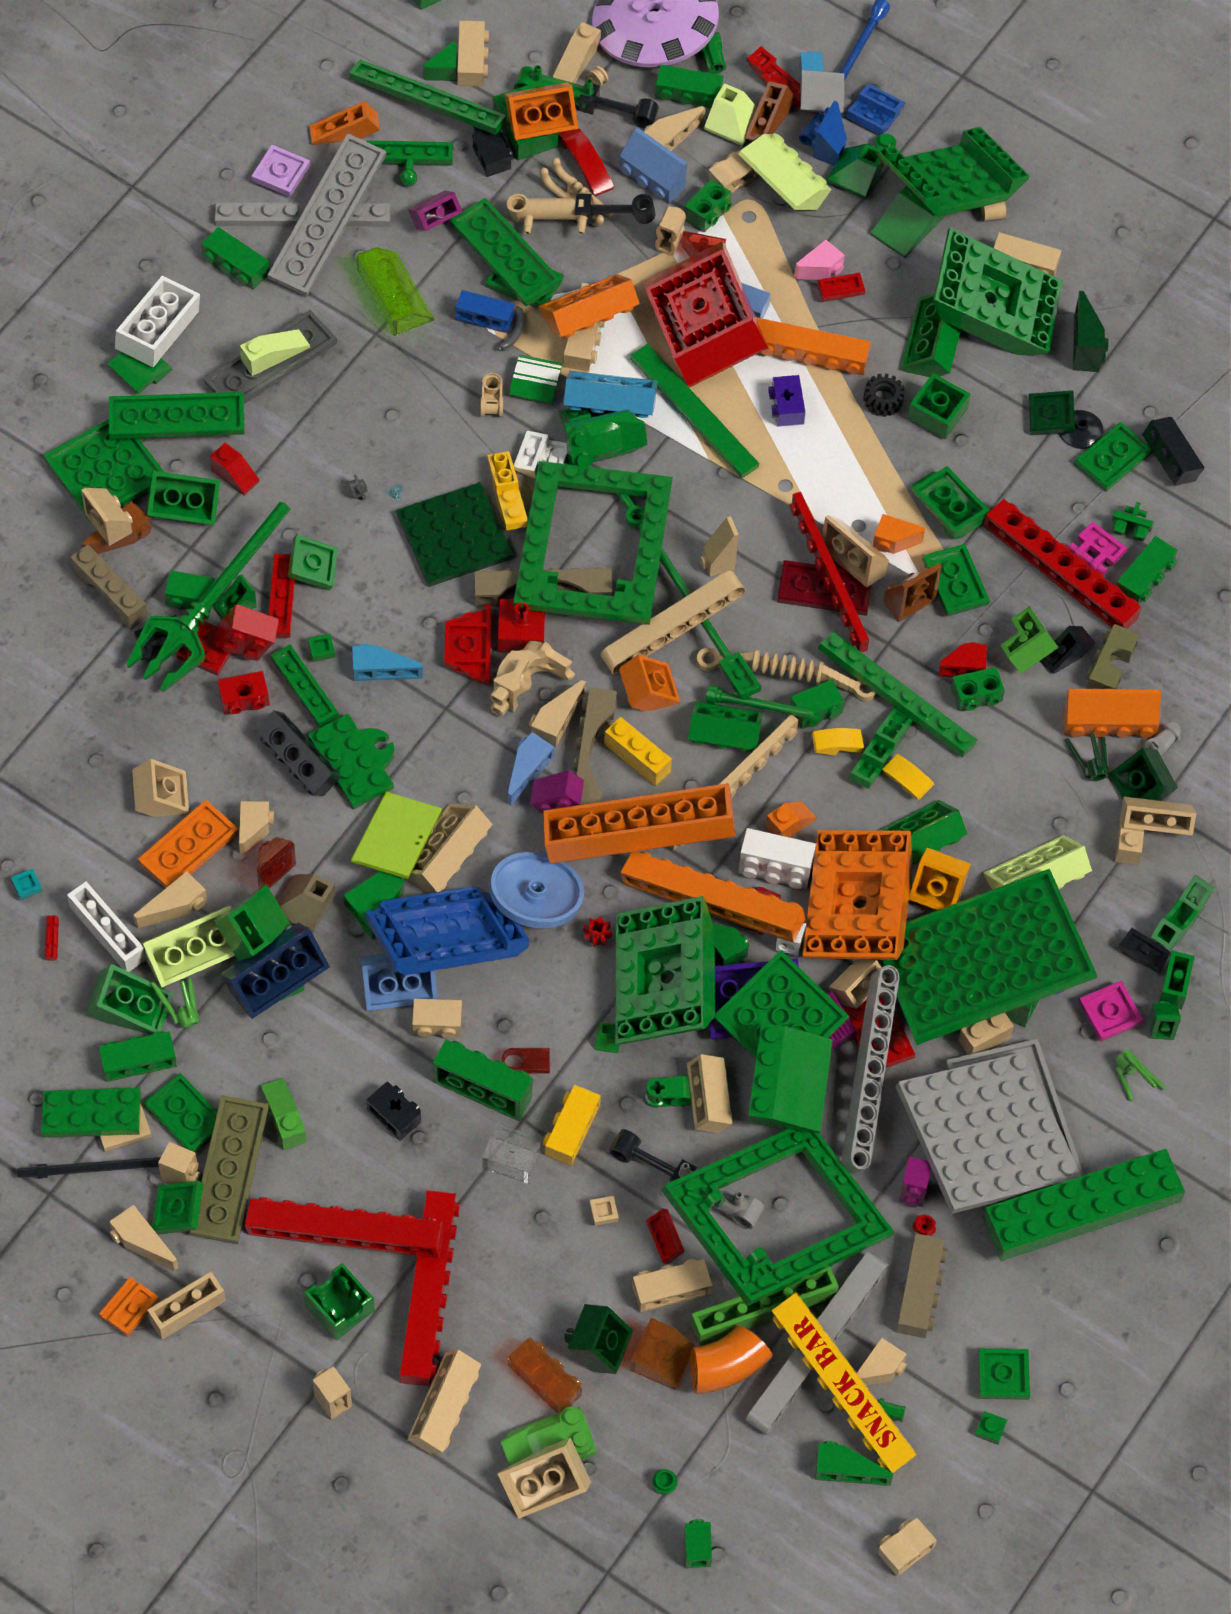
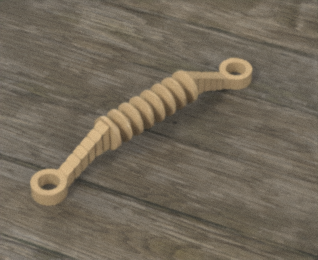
M701 649L697 654V666L705 672L714 671L720 668L719 661L723 657L715 649ZM757 649L755 652L740 653L749 668L752 669V672H756L758 666H761L762 674L766 672L767 668H770L772 676L776 670H779L780 677H783L784 673L788 671L789 679H792L794 673H797L798 681H801L803 675H806L807 682H810L814 676L816 684L833 680L836 686L855 694L856 698L863 702L873 700L877 694L873 690L870 693L861 692L859 688L866 686L860 680L850 679L841 673L839 674V672L825 666L824 662L821 661L816 668L814 660H811L809 665L806 666L805 658H802L800 663L797 664L795 656H793L789 663L787 662V655H784L781 661H779L778 653H775L772 659H769L768 651L765 652L763 657H760V650ZM710 656L714 661L710 664L704 663L702 658Z

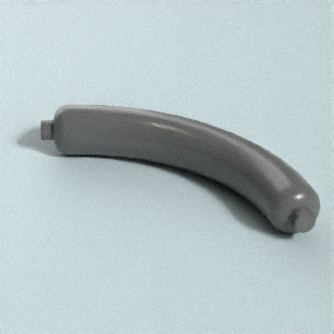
M516 306L514 310L516 318L515 328L511 335L499 344V351L509 349L522 334L524 313L519 306Z

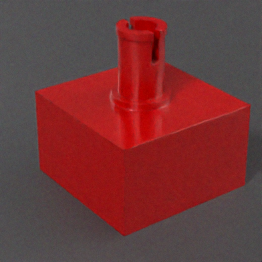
M500 599L498 652L510 653L511 651H521L529 641L544 643L545 612L529 610V605L523 602V607H521V602H519L513 608L514 600Z

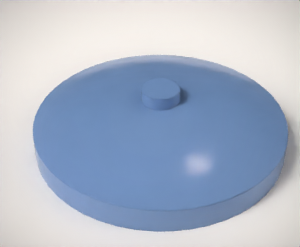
M521 852L503 859L493 870L489 886L492 901L502 914L516 923L533 928H553L569 922L578 914L584 898L583 883L576 871L566 862L550 864L548 855L539 852Z

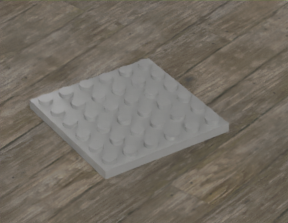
M1025 1052L899 1081L895 1086L951 1214L1016 1198L1081 1176Z

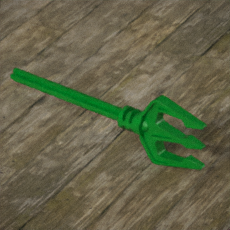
M280 501L202 598L198 602L192 601L190 604L192 609L185 610L187 615H181L179 618L170 616H151L148 618L128 659L127 668H131L143 658L141 649L155 632L168 636L157 658L150 661L144 674V680L157 673L161 668V664L179 649L186 648L191 653V656L177 672L167 674L160 688L162 692L166 691L204 662L205 653L197 634L199 631L197 625H203L202 619L210 617V608L291 510L286 503Z

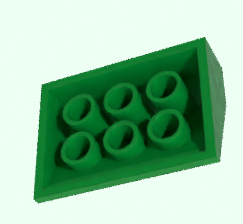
M761 1023L748 1124L820 1133L832 1039L787 1026Z

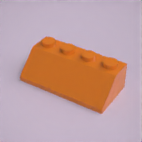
M614 274L542 304L538 308L553 334L562 338H568L575 334L574 331L581 328L582 330L590 329L598 321H609L617 313L630 312L634 309V306L640 303L632 279Z
M1068 689L1063 709L1064 735L1081 737L1094 733L1095 737L1109 735L1122 738L1128 736H1141L1143 738L1156 736L1160 721L1161 690Z

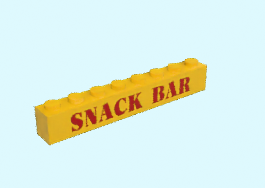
M794 1293L773 1309L772 1312L775 1316L772 1320L780 1330L785 1328L790 1335L787 1340L795 1350L800 1348L805 1355L802 1358L803 1362L810 1371L814 1368L820 1375L817 1378L818 1382L825 1391L830 1389L835 1397L832 1398V1401L840 1411L845 1409L850 1417L847 1421L855 1431L860 1429L865 1437L862 1441L870 1451L875 1449L880 1458L877 1461L880 1466L895 1473L915 1458L917 1453L801 1297Z

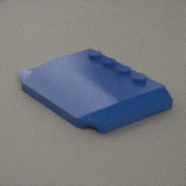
M472 886L385 900L379 903L378 909L373 912L370 909L366 911L365 919L396 971L404 975L517 957L529 947V938L521 925L502 914L493 903L490 893L481 892L480 887Z

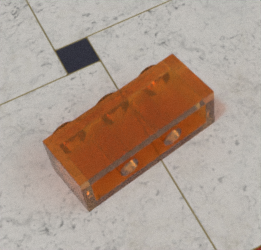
M529 1337L508 1356V1366L559 1414L563 1409L570 1407L581 1397L582 1384L574 1375L569 1376L563 1370L564 1366L557 1358L552 1359L546 1353V1348L539 1341L534 1342Z

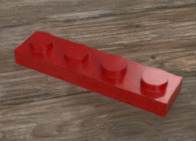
M274 553L269 616L279 619L276 637L290 638L295 579L288 577L291 554Z

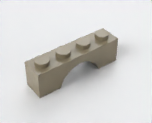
M88 544L70 557L72 571L86 585H93L103 594L115 615L129 630L148 618L146 603Z

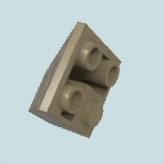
M296 874L292 877L279 898L278 904L291 924L295 925L299 922L310 928L313 934L336 897L335 884L315 874Z

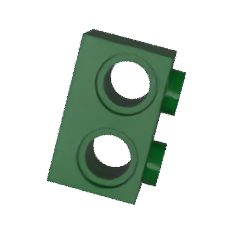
M711 179L684 206L685 221L706 232L718 222L719 217L723 213H727L732 206V191Z
M997 667L954 676L951 683V691L958 711H971L979 706H993L1003 701L1005 689ZM985 687H991L993 690H988ZM963 692H969L971 695H966Z

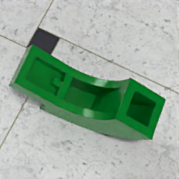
M1194 875L1175 906L1161 919L1151 938L1166 948L1173 949L1195 923L1215 887L1199 876Z

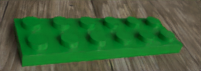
M486 198L450 219L453 228L525 307L561 285V279Z
M244 392L109 396L110 439L245 435Z

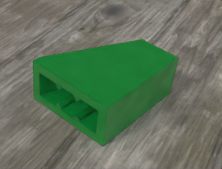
M380 871L344 894V906L371 939H374L376 936L365 919L366 911L370 909L373 912L378 909L379 903L385 900L401 898L404 893V878Z

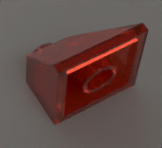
M275 837L270 842L266 841L260 847L257 863L259 888L267 884L270 889L296 866L295 845L292 841Z

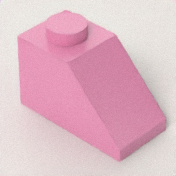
M825 240L796 263L794 277L796 279L820 280L831 278L834 275L837 276L844 268L845 255Z

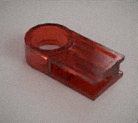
M509 1048L502 1055V1062L504 1063L505 1059L510 1055L521 1057L523 1060L521 1065L518 1067L508 1066L515 1071L521 1070L527 1074H550V1048Z

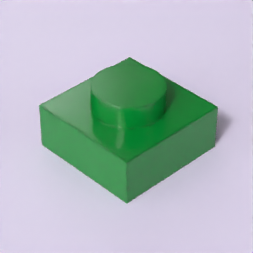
M330 633L308 638L313 662L335 658V650Z
M984 1411L975 1436L998 1445L1007 1419Z

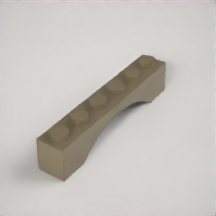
M551 568L545 570L558 572V590L612 596L611 568H572L564 570ZM506 569L503 571L482 570L475 572V607H483L487 604L499 606L500 599H509L515 596L519 571Z
M589 688V695L583 698L582 710H586V715L581 716L579 730H583V735L578 736L576 750H580V756H575L573 770L577 771V776L584 780L580 805L602 802V791L592 775L589 760L598 737L614 722L617 691Z

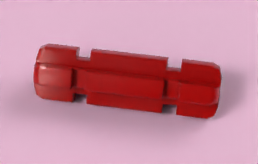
M55 915L46 917L44 956L45 960L55 961L58 958L59 918Z

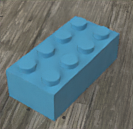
M569 371L566 378L564 405L568 406L571 410H582V407L591 408V411L596 413H603L604 410L613 411L614 413L629 409L631 413H635L636 417L648 418V415L653 416L658 381Z

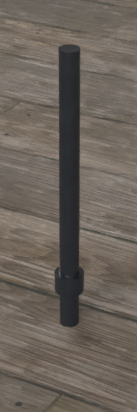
M161 1157L47 1166L46 1163L37 1164V1167L17 1168L18 1178L38 1177V1179L48 1178L50 1175L159 1167L158 1162Z

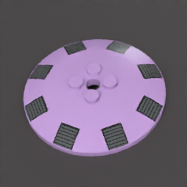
M598 0L593 11L592 25L601 30L599 45L613 58L633 66L660 67V65H671L681 62L705 47L717 29L719 8L717 0ZM652 9H659V11H657V12H656V11H651V12H650V10H652Z

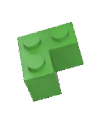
M1030 606L1011 618L1019 632L1001 644L1007 657L1020 674L1059 648Z

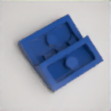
M868 84L859 93L857 101L847 110L845 117L880 135L889 129L903 109L905 102Z

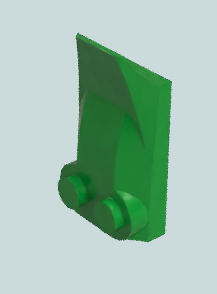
M629 409L564 424L570 465L589 467L593 462L636 452L638 449L648 445L645 422L635 417Z
M948 466L938 472H931L912 485V492L944 526V531L950 538L959 539L979 527L990 512L988 507Z

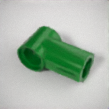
M716 32L705 47L699 51L700 54H703L707 71L712 74H720L723 70H726L721 36L719 32Z

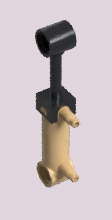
M514 194L507 201L511 220L517 224L524 223L525 234L531 233L533 220H577L578 233L582 235L585 233L586 224H593L594 213H632L636 221L641 224L652 222L656 216L653 199L647 194L637 195L633 199L632 205H594L592 194H576V198H526L523 194Z

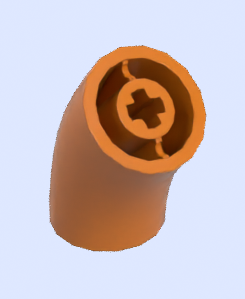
M737 1325L731 1332L713 1343L692 1347L690 1369L694 1394L711 1393L738 1384L762 1368L772 1358V1352L759 1337L740 1325Z

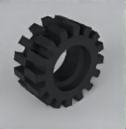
M886 373L884 377H882V374H877V379L875 376H872L871 380L867 381L863 396L865 407L870 406L869 411L872 413L875 410V415L879 416L880 412L883 413V417L887 416L888 412L890 416L894 415L895 411L898 412L905 395L904 385H901V381H895V376L888 378L889 374ZM887 391L892 395V398L881 399L876 395V392Z

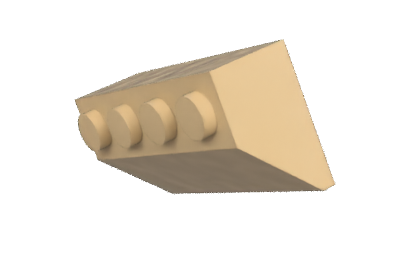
M449 803L439 816L409 879L405 880L424 892H441L447 886L449 879L460 870V865L474 852V848L479 841L486 837L488 830L493 824L477 805Z

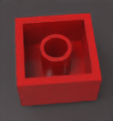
M236 604L219 623L215 647L221 648L227 653L241 655L247 660L258 661L274 644L279 619Z

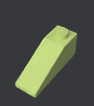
M299 329L262 335L240 345L241 361L250 374L254 376L309 349L310 344Z

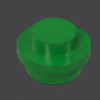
M880 134L875 139V147L878 149L896 147V139L890 134Z
M667 1469L656 1472L652 1480L653 1488L663 1495L672 1493L678 1483L676 1475Z

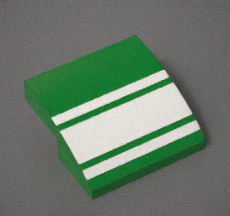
M519 354L509 396L553 405L563 363Z

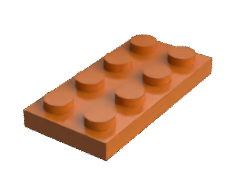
M205 800L139 857L138 863L160 884L167 888L186 871L192 875L239 834V829L211 803Z

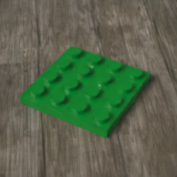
M109 419L43 455L47 465L85 516L82 489H107L111 495H115L118 498L121 507L149 492L152 471L164 472L139 438L110 439Z
M780 950L715 1014L714 1019L756 1060L761 1023L787 1026L830 1038L849 1019V1015Z

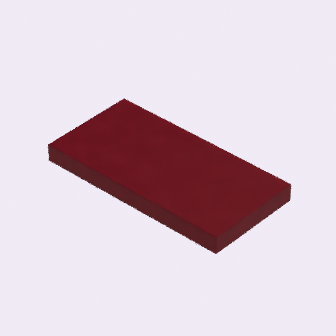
M784 560L777 603L840 612L839 608L835 609L832 602L833 595L830 590L825 588L822 571L819 572L815 564ZM837 568L857 614L867 616L872 584L865 587L846 569Z

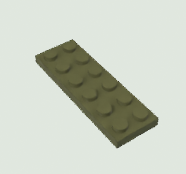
M221 1095L202 1177L204 1185L197 1230L190 1231V1235L239 1244L269 1104Z

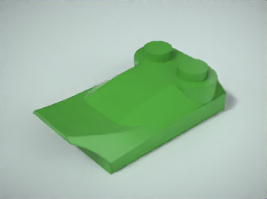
M567 1407L559 1414L511 1430L500 1441L509 1466L571 1437L581 1460L596 1455L594 1441L580 1407Z

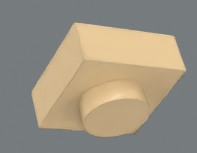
M614 1196L590 1200L594 1226L618 1222L619 1217Z

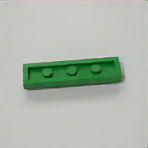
M291 644L271 654V660L318 727L339 717V712Z

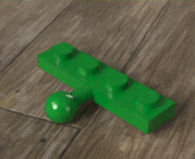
M367 140L368 143L386 151L387 155L382 164H405V170L400 175V180L405 186H413L417 182V174L413 170L414 164L453 165V142Z

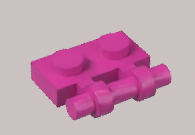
M1093 521L1078 535L1077 540L1082 545L1078 547L1076 544L1071 543L1068 547L1073 554L1083 558L1087 565L1095 571L1101 572L1103 576L1107 573L1108 569L1102 564L1107 562L1113 566L1127 552L1126 546ZM1089 549L1097 555L1095 559L1086 553Z

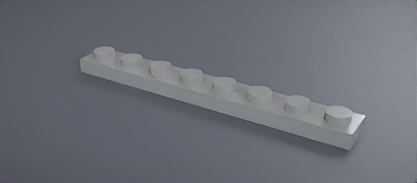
M216 203L215 224L216 226H295L308 203ZM359 203L347 226H390V203Z

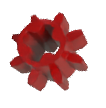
M601 916L599 919L594 920L589 918V926L583 925V932L586 933L584 941H590L593 947L600 944L605 946L606 938H612V932L609 931L611 923H605Z

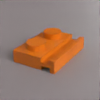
M130 1276L99 1313L100 1318L105 1319L111 1326L129 1337L148 1314L147 1310L155 1306L159 1301V1296L141 1283L136 1282Z

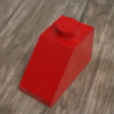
M226 442L210 456L211 471L244 496L259 482L258 476L242 454Z
M978 642L963 643L940 661L938 677H954L986 669L987 644H980Z

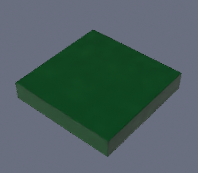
M1073 390L1029 394L1031 435L1075 432Z

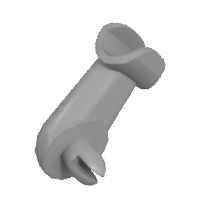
M1175 722L1165 725L1163 731L1147 740L1144 748L1158 750L1162 756L1175 740L1178 741L1182 738L1181 728Z

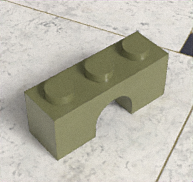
M1114 624L1111 632L1106 631L1102 644H1105L1103 650L1098 649L1094 658L1096 665L1094 668H1089L1085 680L1089 681L1087 689L1118 688L1123 670L1114 667L1111 661L1121 660L1129 663L1140 634Z

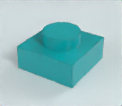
M33 868L11 877L20 900L43 892Z

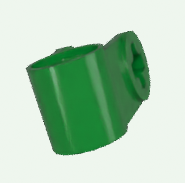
M689 1077L653 1078L647 1083L645 1101L651 1107H683L692 1103Z

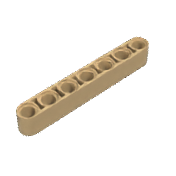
M726 571L653 617L650 625L642 624L607 646L600 656L613 675L620 674L619 668L635 656L642 655L648 657L744 595L745 587L733 571Z

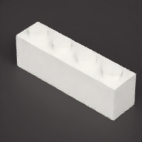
M84 882L67 894L70 909L124 970L130 972L146 960L144 947L87 882Z

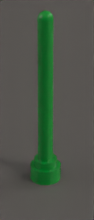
M709 685L706 693V702L711 704L724 701L806 718L814 716V711L808 708L752 697L740 700L737 694L726 693L720 686Z

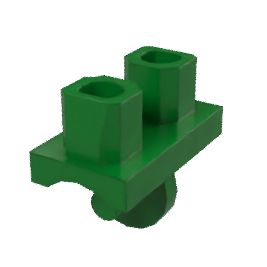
M1136 502L1135 507L1126 505L1124 512L1114 510L1112 532L1124 535L1128 525L1135 527L1133 538L1144 541L1148 532H1151L1154 521L1144 519L1146 518L1147 511L1139 509L1141 503Z

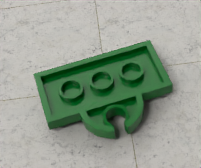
M346 714L308 734L310 742L342 776L336 783L353 810L381 796L386 791L394 789L393 782L384 770L391 764L394 758L393 742L388 743L385 749H377L375 747L378 742H386L389 739V735L386 732L375 728L359 731L350 715Z

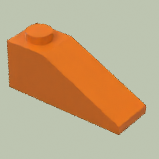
M362 101L310 125L309 128L312 144L319 145L344 141L347 133L361 139L379 131L380 125L378 113L366 101Z

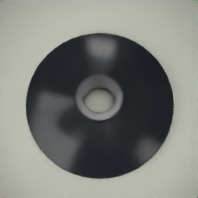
M1075 410V432L1060 433V436L1071 447L1087 449L1103 436V425L1095 414L1085 410Z

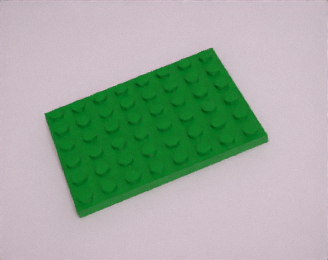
M1050 868L906 922L904 947L897 960H882L884 966L890 965L898 970L897 998L916 1045L1098 978Z

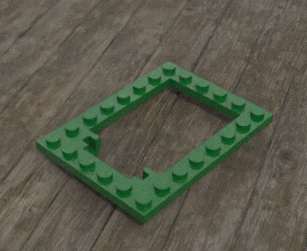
M539 461L513 608L519 602H521V607H523V602L529 605V610L650 625L673 477ZM558 487L647 497L633 581L617 579L615 596L558 590V572L543 570Z
M787 1129L664 1185L661 1190L747 1306L890 1238L894 1233V1230L819 1133ZM802 1152L857 1224L774 1264L770 1261L763 1247L754 1250L744 1259L710 1214L713 1205L717 1209L725 1202V1197L719 1189Z

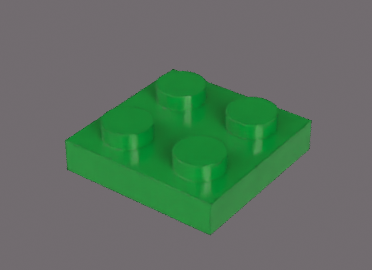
M296 534L292 542L288 577L330 590L334 584L338 548Z
M197 1180L158 1186L152 1228L157 1235L197 1230L204 1185L202 1182Z
M979 1348V1398L1029 1400V1349Z

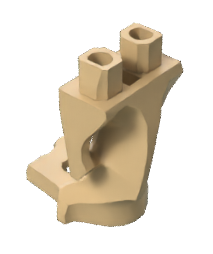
M529 641L521 651H511L502 661L497 676L494 678V691L490 695V699L494 702L491 706V711L501 717L504 716L507 710L514 713L519 705L517 697L531 689V675L535 672L549 671L567 681L573 679L575 673L570 669L572 661L554 651L547 642Z

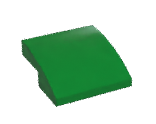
M123 352L107 363L109 368L138 395L152 382L157 384L173 370L162 358L154 367H151Z

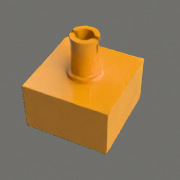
M927 848L920 860L909 894V900L936 910L959 903L971 864Z

